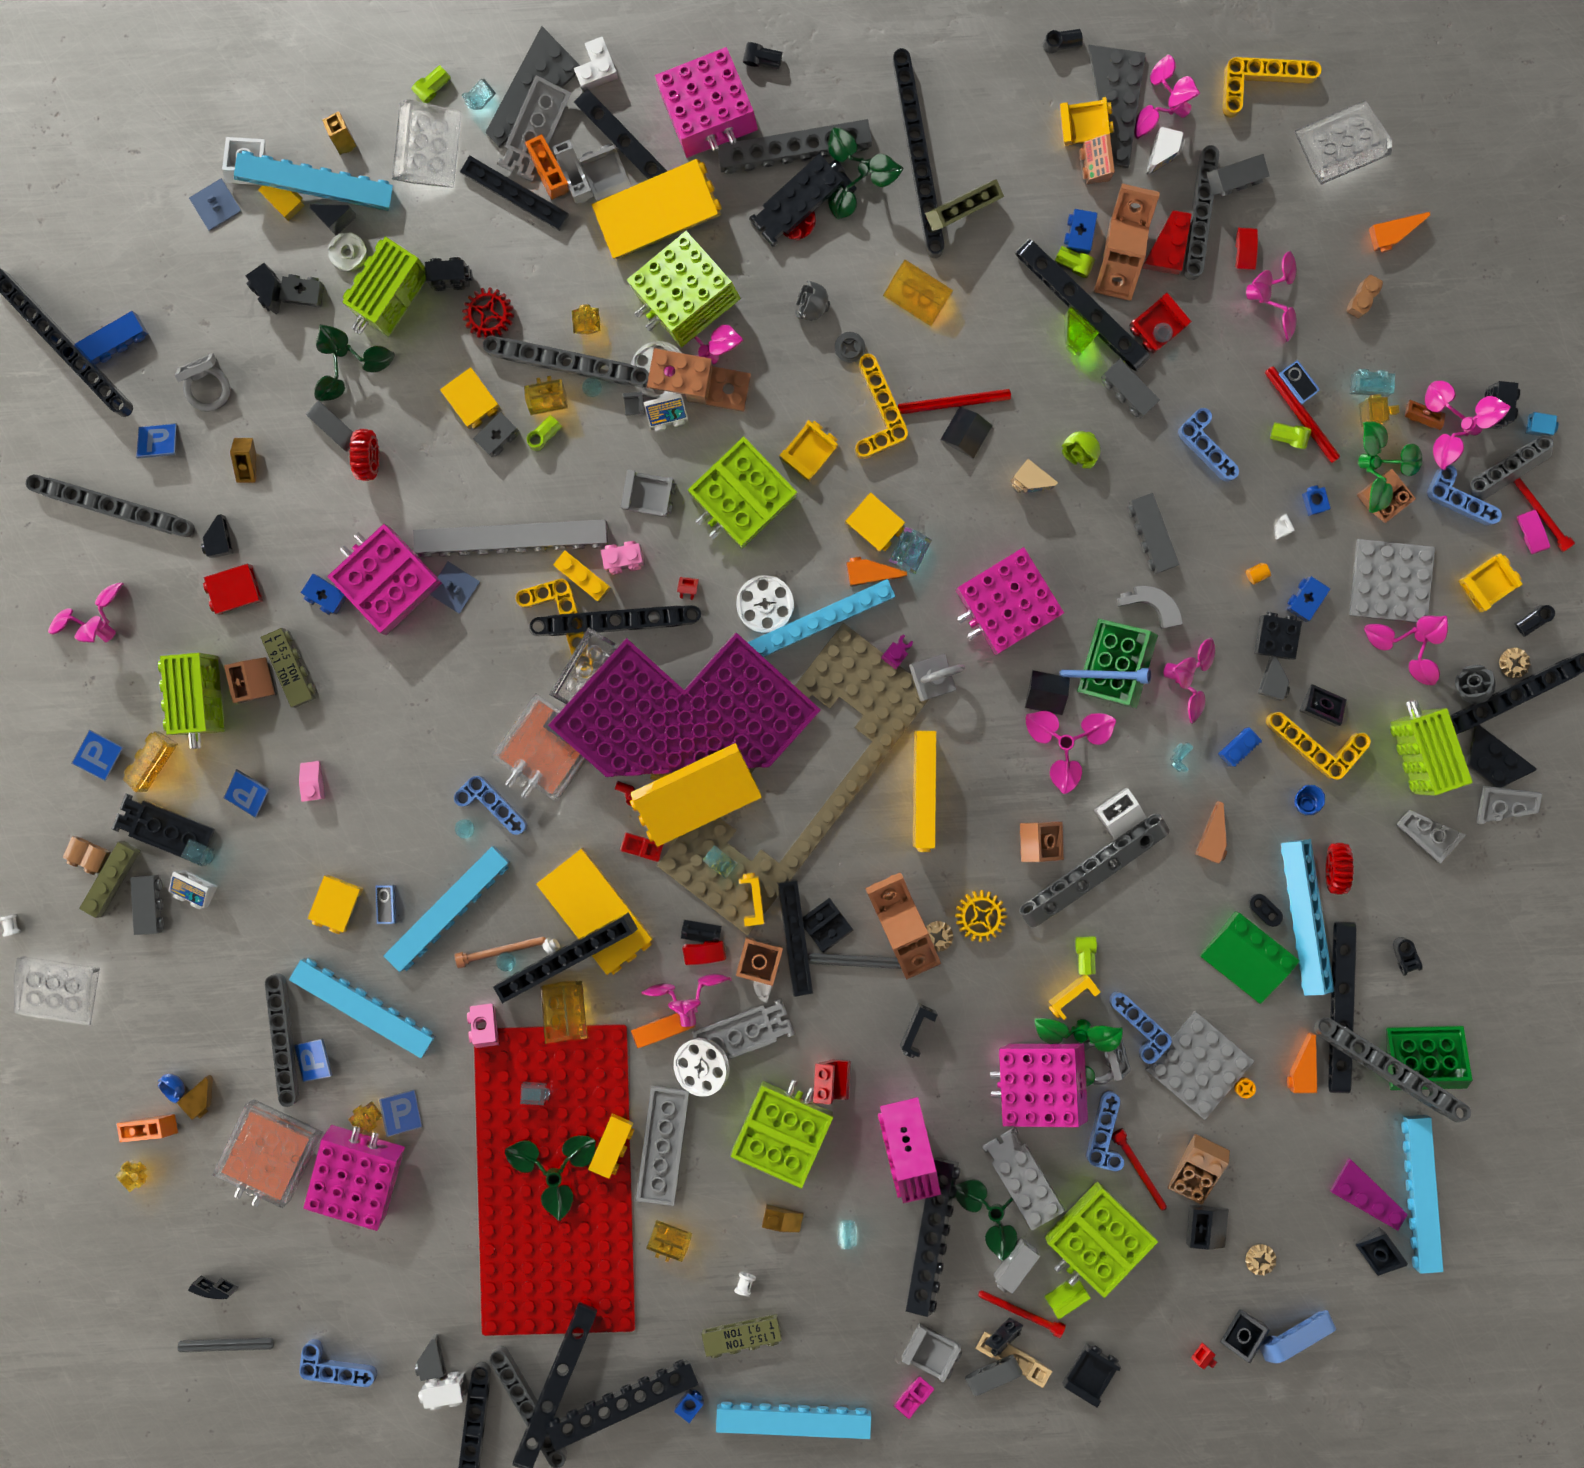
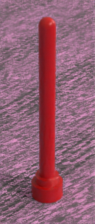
M1519 477L1513 481L1558 539L1559 549L1564 552L1575 544L1574 540L1562 533Z
M1123 1128L1116 1130L1112 1133L1111 1139L1114 1143L1121 1146L1160 1210H1166V1203L1127 1143L1126 1132Z
M981 1290L978 1293L981 1299L1049 1329L1053 1336L1059 1339L1065 1331L1066 1324L1060 1321L1050 1322Z

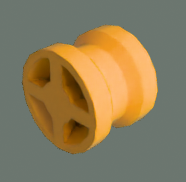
M1245 1077L1240 1078L1234 1085L1235 1092L1242 1098H1251L1256 1092L1255 1084Z

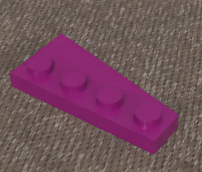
M1350 1158L1347 1160L1330 1192L1398 1231L1408 1214Z

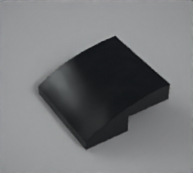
M830 898L803 917L804 929L823 953L854 931Z
M201 1275L191 1284L188 1291L205 1298L228 1299L238 1289V1286L223 1278L214 1283Z

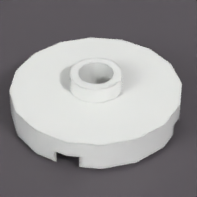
M339 233L329 244V259L340 270H356L366 260V244L361 237L354 233ZM350 249L351 254L345 255L346 250Z

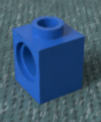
M1312 486L1307 488V492L1302 494L1308 516L1331 509L1325 487ZM1313 495H1317L1320 498L1318 505L1312 502Z
M688 1389L675 1406L674 1412L690 1423L704 1404L703 1395L697 1390L692 1391ZM691 1400L696 1405L692 1408H689L686 1406L685 1403Z

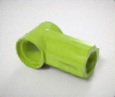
M439 65L425 78L417 80L411 90L424 104H427L434 99L437 91L451 77Z
M1061 246L1055 258L1056 263L1071 269L1074 274L1082 278H1088L1096 261L1087 254H1079L1064 246Z
M549 415L534 431L527 435V443L530 449L533 451L542 450L545 444L562 428L561 424L553 416ZM539 437L541 442L538 445L531 444L532 438Z
M1274 422L1270 439L1289 443L1296 448L1306 449L1312 430L1303 426L1295 425L1293 427Z
M1076 937L1075 946L1076 954H1078L1079 975L1096 974V937Z

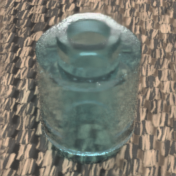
M840 1221L838 1226V1245L841 1246V1249L850 1250L853 1249V1246L857 1245V1226H855V1221Z

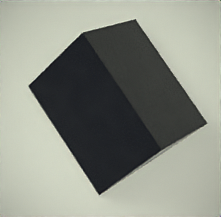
M310 204V209L335 236L356 218V213L349 205Z
M959 406L940 440L974 459L993 425L978 413Z
M1032 670L1025 708L1063 715L1069 696L1070 678Z
M1311 684L1299 711L1334 727L1341 726L1347 699Z
M1380 1227L1356 1243L1357 1248L1377 1276L1408 1265L1392 1240Z
M1239 1309L1220 1342L1245 1361L1251 1363L1270 1329L1265 1323Z

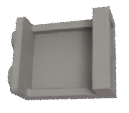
M604 145L599 151L594 153L593 151L587 152L579 159L596 202L632 187L615 145Z
M627 470L621 508L623 510L667 517L668 513L672 512L673 502H670L671 494L675 495L677 483H673L674 479L671 477L665 478Z
M919 1323L902 1355V1362L908 1365L911 1363L939 1378L940 1382L944 1383L945 1379H949L952 1375L954 1362H958L961 1358V1346L955 1341Z

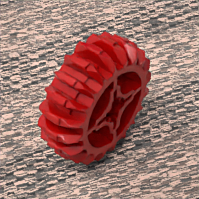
M491 287L488 288V293H486L484 288H481L482 294L474 291L476 297L473 298L469 295L468 299L471 302H464L468 309L462 310L463 314L467 315L463 317V321L468 322L465 325L466 328H471L470 332L472 334L477 332L478 338H481L483 333L484 339L489 334L496 337L495 333L502 337V329L506 332L509 331L506 324H513L512 321L508 320V318H514V314L509 313L514 310L513 306H508L511 300H505L506 294L500 295L498 289L493 294ZM491 299L485 306L478 305L481 301ZM497 301L503 307V316L495 312ZM490 310L493 315L490 317L488 315V318H486L483 312ZM474 311L481 315L480 326L474 321ZM493 321L499 322V324L492 328H486Z
M355 430L350 438L349 458L351 471L356 480H374L378 473L380 460L378 439L373 430Z
M1336 843L1328 847L1325 878L1327 888L1332 894H1348L1351 890L1354 859L1349 844Z

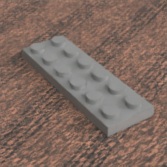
M651 1086L636 1201L674 1206L689 1091Z

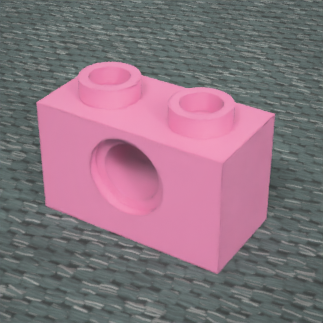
M493 1004L470 1006V1012L467 1013L468 1024H471V1031H469L470 1043H473L475 1048L499 1045L495 1006ZM481 1022L487 1023L485 1029L478 1030V1025Z

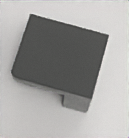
M642 392L623 393L626 416L645 414L644 395Z

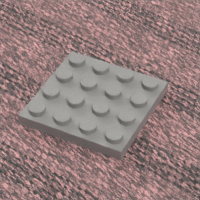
M1357 539L1349 616L1417 623L1421 617L1428 616L1435 547Z
M1194 1011L1171 1038L1170 1047L1155 1063L1149 1064L1145 1070L1206 1120L1255 1061Z

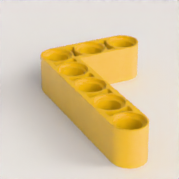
M1243 57L1230 59L1224 70L1222 106L1224 115L1233 118L1242 109L1244 80L1309 84L1315 82L1321 74V65L1316 61ZM1230 66H1237L1239 71L1233 72ZM1250 66L1256 67L1257 70H1258V72H1257V73L1251 72L1249 67H1250ZM1269 67H1274L1277 73L1272 74L1269 71ZM1288 68H1293L1296 71V75L1290 74ZM1307 69H1312L1315 72V76L1309 75ZM1229 85H1236L1238 91H1232ZM1228 104H1235L1237 110H1231Z
M865 354L861 357L859 368L886 429L864 438L856 444L855 453L860 459H867L899 445L906 440L908 435L907 427L880 366L872 354ZM867 359L871 360L873 362V366L871 368H865L863 366V361ZM878 377L881 380L880 385H872L870 382L871 378ZM882 394L887 395L889 401L881 403L878 397ZM894 412L897 418L894 421H889L886 418V414ZM897 429L902 430L904 437L896 438L894 431ZM884 437L887 444L879 446L876 443V439ZM867 445L869 452L867 454L860 453L859 446Z
M557 579L526 588L516 594L517 604L524 608L556 600L560 614L579 613L572 587L564 579ZM560 583L567 585V590L564 593L557 591ZM546 588L549 594L546 598L542 599L539 597V591ZM523 594H529L530 601L527 604L521 603L520 598ZM566 601L572 603V609L568 612H565L562 607ZM574 619V620H576L577 623H578V626H577L576 629L581 628V627H582L581 621H580L579 619ZM566 635L575 666L583 671L590 669L593 659L586 635ZM576 638L582 639L583 645L581 648L576 649L573 646ZM582 656L588 658V664L585 667H581L578 662Z
M1271 713L1266 718L1267 726L1329 779L1338 780L1343 778L1369 748L1371 743L1370 737L1367 734H1353L1333 757L1283 713ZM1274 716H1278L1281 720L1278 726L1272 723ZM1290 728L1295 731V736L1292 739L1287 736V731ZM1359 736L1362 737L1364 741L1361 747L1357 746L1356 739ZM1304 741H1307L1310 745L1307 751L1302 749ZM1346 751L1351 753V759L1348 762L1343 757ZM1319 753L1324 756V761L1321 764L1316 760ZM1333 766H1337L1339 769V773L1336 776L1331 774Z

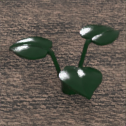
M834 127L831 130L828 142L830 155L838 162H844L847 158L859 162L858 172L861 174L845 189L841 186L828 198L830 211L837 219H842L852 215L857 208L856 196L849 191L852 186L862 178H865V176L871 175V181L874 185L886 187L900 176L904 168L885 154H877L867 160L853 157L852 155L858 149L856 140L844 129Z
M320 325L316 339V348L323 354H333L335 376L334 378L324 376L316 383L314 388L315 399L319 401L334 400L344 393L345 383L338 379L337 357H343L350 351L360 362H363V370L379 372L390 365L395 353L382 346H373L364 352L362 358L351 348V345H347L349 339L345 332L331 326Z
M584 1135L569 1138L562 1147L563 1154L567 1156L560 1169L551 1168L548 1171L536 1160L539 1156V1149L531 1141H519L507 1147L505 1155L512 1167L520 1172H531L534 1168V1163L538 1165L543 1175L546 1176L547 1185L550 1186L543 1191L541 1203L546 1211L560 1221L568 1213L573 1202L571 1188L568 1185H560L562 1181L561 1173L569 1160L576 1167L588 1165L594 1157L596 1140Z
M972 1179L956 1184V1199L965 1210L978 1212L981 1210L983 1203L986 1209L989 1210L988 1216L990 1220L999 1224V1226H992L988 1229L985 1241L988 1248L1001 1261L1005 1260L1017 1244V1232L1011 1225L1003 1226L1001 1222L1005 1215V1209L1013 1201V1198L1011 1197L1003 1206L1001 1204L990 1206L984 1200L988 1192L986 1186L981 1181Z

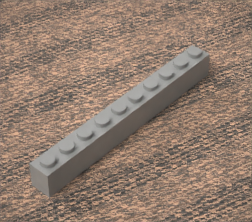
M606 520L413 530L414 553L420 554L422 558L432 557V554L439 553L441 557L451 556V553L458 552L460 556L470 555V552L474 551L482 555L489 554V551L493 550L501 554L508 553V550L516 549V552L519 553L527 552V549L535 548V551H546V548L554 547V550H565V547L573 546V549H585L584 546L592 545V548H604V545L608 544Z

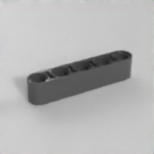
M1542 435L1474 478L1471 482V496L1483 501L1549 459L1553 454V439L1550 436Z

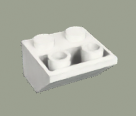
M1128 788L1123 789L1094 809L1114 840L1146 819L1142 808Z

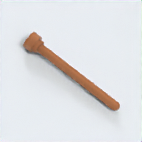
M539 937L468 955L467 953L463 954V952L456 953V965L459 969L466 967L472 961L543 945L546 938Z

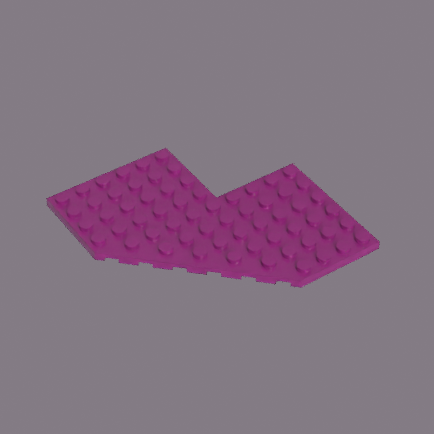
M736 632L685 689H682L626 638L552 719L548 726L605 777L673 773L734 743L737 744L748 768L770 767L821 709Z

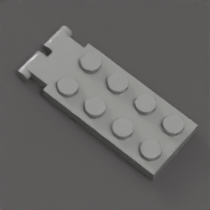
M536 75L504 146L507 148L506 154L503 159L499 158L497 165L513 172L516 165L519 167L517 175L533 181L535 174L532 171L535 165L525 142L542 134L547 144H549L571 92Z
M782 998L775 1000V1005L767 1008L761 1005L692 1031L694 1039L706 1038L717 1043L725 1052L728 1060L777 1042L776 1038L787 1034L790 1037L795 1035L790 1019L788 1018L783 1021L781 1019L782 1016L787 1015ZM709 1049V1056L715 1059L716 1052L713 1049Z
M1014 1127L1000 1135L1003 1143H1000L998 1138H995L982 1147L986 1153L990 1152L994 1159L992 1165L1033 1231L1066 1210L1026 1143L1022 1145L1016 1136L1019 1132Z

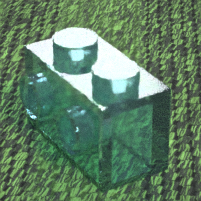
M1358 369V371L1351 375L1350 394L1390 396L1394 393L1395 374L1385 370L1369 372L1368 369Z
M905 527L889 562L902 570L916 574L932 539L919 531Z

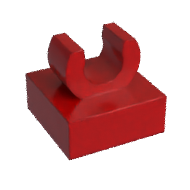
M679 578L677 592L680 593V599H683L684 593L691 595L690 600L694 599L699 579Z
M1203 1342L1191 1357L1204 1370L1208 1365L1214 1368L1218 1363L1213 1359L1216 1354Z

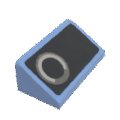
M1298 360L1279 373V376L1301 404L1320 391Z
M376 885L377 924H395V885Z

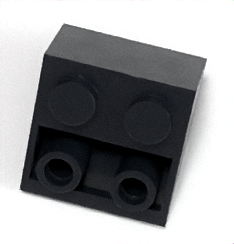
M263 263L245 275L248 279L246 284L252 292L260 296L257 299L263 308H266L268 312L272 311L277 314L279 313L281 303L279 299L281 281L274 271Z
M1190 1205L1186 1244L1190 1248L1211 1250L1225 1248L1229 1209Z

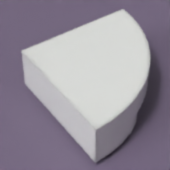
M1287 514L1283 515L1275 525L1276 540L1295 531Z
M754 981L753 986L756 995L760 1000L767 1003L772 986Z

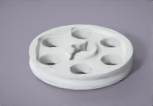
M650 342L642 346L635 353L631 365L645 368L650 372L653 350L657 346H662L666 351L682 352L668 342ZM646 356L648 358L647 365H638V358ZM644 373L639 374V375L637 376V381H638V377H639V376H641V375H646V374H644ZM636 387L643 395L652 399L677 394L664 391L663 394L658 395L654 392V389Z
M761 575L748 580L742 586L737 596L736 607L740 619L748 628L760 633H769L785 626L790 620L794 609V600L789 587L782 580L774 576ZM760 580H766L769 584L768 588L764 591L759 590L757 587ZM779 587L786 590V595L783 598H778L775 595V590ZM745 591H750L753 594L752 601L745 602L742 599V594ZM763 599L770 603L776 602V604L769 605L766 610L763 606H754L762 603ZM781 606L788 609V615L785 617H780L777 614V610ZM748 610L755 612V619L752 621H747L744 618V614ZM764 618L772 619L773 625L771 628L766 629L762 626Z
M695 1038L686 1042L678 1049L674 1058V1072L680 1085L689 1093L696 1096H709L719 1091L728 1080L730 1070L728 1058L723 1049L714 1041L706 1038ZM692 1044H695V1045L698 1046V1048H699V1053H698V1054H695V1053L692 1052V1050H691V1045H692ZM709 1049H713L716 1052L715 1059L709 1056ZM681 1058H685L688 1061V1067L681 1065ZM699 1064H702V1067L705 1068L703 1071L698 1066ZM716 1067H719V1068L722 1069V1071H723L722 1077H719V1076L716 1075V1073H715V1068H716ZM688 1076H692L694 1078V1085H690L687 1082ZM706 1080L711 1082V1090L705 1088L704 1082Z

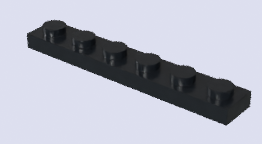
M470 155L460 170V173L558 231H560L569 216L568 212Z
M797 880L777 882L793 996L813 994Z

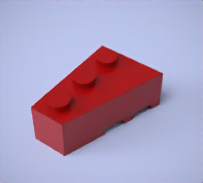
M1174 210L1171 212L1143 263L1142 269L1175 275L1180 274L1183 268L1192 213Z

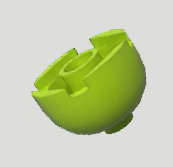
M1076 431L1069 435L1061 446L1063 447L1062 454L1068 461L1074 465L1078 462L1085 469L1094 467L1101 452L1100 444L1091 432Z

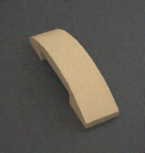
M986 1331L983 1333L975 1349L997 1360L1014 1355L1023 1371L1022 1375L1044 1388L1052 1373L1051 1369L1008 1342V1346L1002 1351V1354L994 1356L991 1353L992 1348L984 1344L992 1334Z

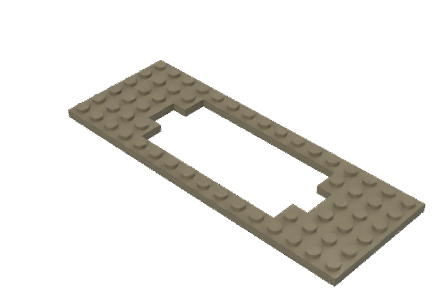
M842 623L796 683L795 687L807 698H810L811 695L829 709L839 697L863 715L854 728L870 739L872 743L780 863L762 849L752 861L728 843L737 830L723 819L718 818L679 836L657 864V867L747 936L756 926L744 925L745 916L755 915L751 883L740 884L739 879L743 878V874L755 873V876H759L763 912L765 914L779 896L777 882L790 881L929 700L920 701L913 676L901 666H898L895 670L881 659L884 653L845 623ZM749 768L751 774L755 768Z

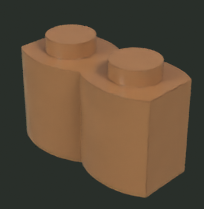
M1369 275L1357 288L1356 296L1350 300L1347 306V313L1358 319L1366 314L1372 307L1373 298L1381 291L1383 281L1373 275Z
M72 836L63 858L67 860V864L74 867L80 865L84 867L85 872L95 875V873H100L111 852L83 838Z

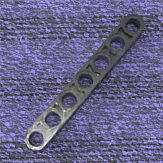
M1213 145L1206 146L1199 156L1184 265V275L1189 280L1197 279L1203 273L1214 195L1212 194L1209 180L1203 177L1202 172L1218 169L1219 150ZM1205 153H1211L1214 159H1207ZM1201 190H1205L1208 193L1207 198L1200 195ZM1203 209L1206 216H1199L1197 210ZM1195 228L1202 229L1203 235H1197ZM1192 247H1198L1201 254H1194ZM1196 266L1198 273H1191L1189 267Z
M276 973L266 978L265 991L278 1101L282 1106L290 1107L299 1099V1087L286 979L282 974ZM273 978H277L279 980L278 988L272 985L271 982ZM275 997L281 999L282 1004L280 1007L274 1004ZM277 1016L283 1018L284 1024L282 1026L277 1024ZM279 1035H283L286 1038L285 1045L279 1043ZM281 1054L288 1057L287 1064L282 1063L280 1059ZM284 1073L290 1076V1083L283 1080ZM285 1093H290L293 1096L292 1102L285 1099Z
M498 1346L490 1356V1363L525 1424L528 1425L538 1400L508 1349L504 1346ZM495 1354H502L504 1356V1360H497L495 1358ZM505 1371H512L514 1376L507 1377ZM521 1387L524 1393L518 1394L514 1388ZM524 1404H531L533 1410H526ZM544 1442L541 1451L549 1465L553 1468L562 1467L567 1458L565 1447L555 1451L552 1443L547 1444ZM556 1453L560 1454L563 1459L556 1460L553 1455Z

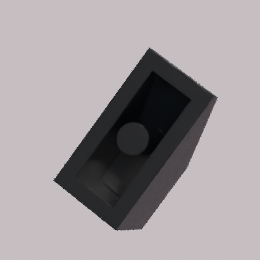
M222 514L216 516L203 536L202 551L209 558L233 554L226 516Z

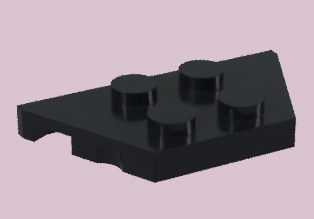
M1481 725L1474 727L1475 733L1473 741H1471V754L1468 757L1467 765L1495 787L1502 788L1537 770L1536 767Z

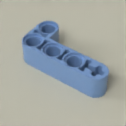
M1200 408L1179 428L1178 435L1221 480L1225 482L1232 481L1238 476L1239 468L1204 433L1203 429L1212 420V413L1207 408ZM1199 413L1206 416V422L1198 420L1197 416ZM1185 427L1192 429V436H1187L1184 433ZM1199 440L1206 443V449L1202 450L1198 447L1197 443ZM1212 454L1219 456V463L1212 462ZM1225 462L1226 464L1219 469V466ZM1228 469H1231V474L1227 476L1225 473Z
M1449 465L1445 469L1450 474L1449 479L1443 477V469L1439 468L1436 471L1427 490V496L1431 501L1483 525H1493L1501 520L1502 513L1499 508L1452 487L1457 477V470L1454 466ZM1436 487L1440 488L1442 491L1440 497H1438L1434 492ZM1453 495L1459 498L1458 505L1452 502ZM1471 503L1476 506L1475 513L1471 512L1469 508ZM1491 513V517H1493V519L1490 520V516L1487 514Z
M482 776L471 777L454 794V802L462 807L470 805L478 798L512 834H522L527 829L525 819ZM476 779L482 782V787L479 790L473 787V782ZM462 792L468 795L466 803H462L459 800V795ZM489 793H493L496 798L492 804L486 800V796ZM501 807H506L509 810V814L505 818L499 813ZM512 818L516 823L521 822V830H514L515 824L512 821L508 823L506 821Z
M1119 991L1113 992L1109 998L1111 1006L1148 1039L1139 1049V1057L1147 1064L1155 1063L1170 1047L1172 1042L1170 1035L1125 994ZM1117 997L1122 998L1121 1001L1127 1005L1125 1008L1117 1003L1115 1000ZM1132 1009L1138 1011V1015L1134 1019L1129 1018V1012ZM1146 1022H1151V1030L1148 1032L1143 1031V1025ZM1160 1035H1165V1043L1159 1045L1157 1038ZM1148 1049L1153 1050V1056L1146 1059L1144 1057L1145 1051Z
M1105 1091L1100 1098L1086 1157L1093 1166L1111 1171H1120L1124 1166V1159L1118 1152L1108 1149L1120 1107V1098L1113 1091ZM1111 1096H1112V1098H1113L1115 1101H1114V1102H1111V1103H1110V1106H1109V1103H1108L1106 1100H1107V1099H1110ZM1103 1115H1110L1108 1123H1101ZM1100 1133H1104L1105 1140L1102 1142H1097V1135ZM1094 1152H1099L1101 1154L1100 1158L1096 1161L1091 1160V1155ZM1112 1157L1119 1158L1117 1165H1110Z
M1320 1311L1277 1337L1266 1336L1259 1349L1265 1361L1281 1363L1330 1335L1336 1330L1329 1311Z
M317 1339L309 1340L302 1349L299 1372L300 1376L305 1380L369 1387L377 1377V1370L372 1365L322 1359L323 1345ZM309 1346H313L316 1349L315 1354L309 1352ZM307 1365L313 1367V1373H310L306 1370ZM325 1368H331L333 1375H328L325 1372ZM344 1370H349L352 1373V1377H346ZM365 1373H368L369 1379H366Z

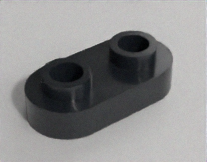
M1254 894L1250 897L1249 908L1266 925L1276 927L1281 924L1283 920L1282 912L1266 896ZM1256 900L1261 901V905L1259 907H1256L1255 905ZM1271 913H1274L1275 918L1273 920L1269 919V915Z

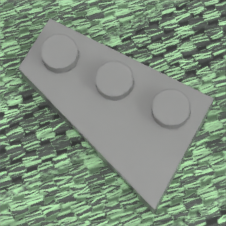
M1483 786L1476 823L1480 825L1489 821H1500L1504 818L1539 813L1542 793Z
M1411 810L1396 824L1438 863H1442L1466 836V834L1453 830Z

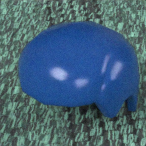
M1305 785L1295 795L1294 805L1298 812L1304 815L1317 814L1325 804V794L1316 785Z
M164 1074L158 1080V1082L160 1081L158 1088L171 1102L177 1103L185 1094V1085L179 1076Z

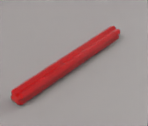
M1272 366L1267 369L1265 374L1303 426L1312 430L1310 435L1329 461L1333 463L1340 458L1339 453L1279 376L1276 368Z
M1010 389L900 403L898 404L900 414L1004 401L1011 399Z

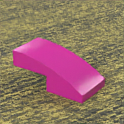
M1533 510L1517 516V521L1525 535L1524 541L1530 553L1533 555L1549 549V540L1537 511Z
M919 1376L894 1404V1407L906 1418L910 1419L918 1407L927 1400L934 1388Z

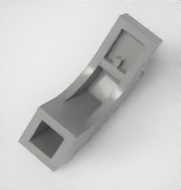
M570 139L553 146V151L568 182V187L575 203H584L594 197Z
M1136 586L1133 588L1134 595H1132V592L1120 594L1121 598L1116 599L1117 607L1133 603L1149 604L1158 614L1161 629L1183 624L1175 601L1158 588Z

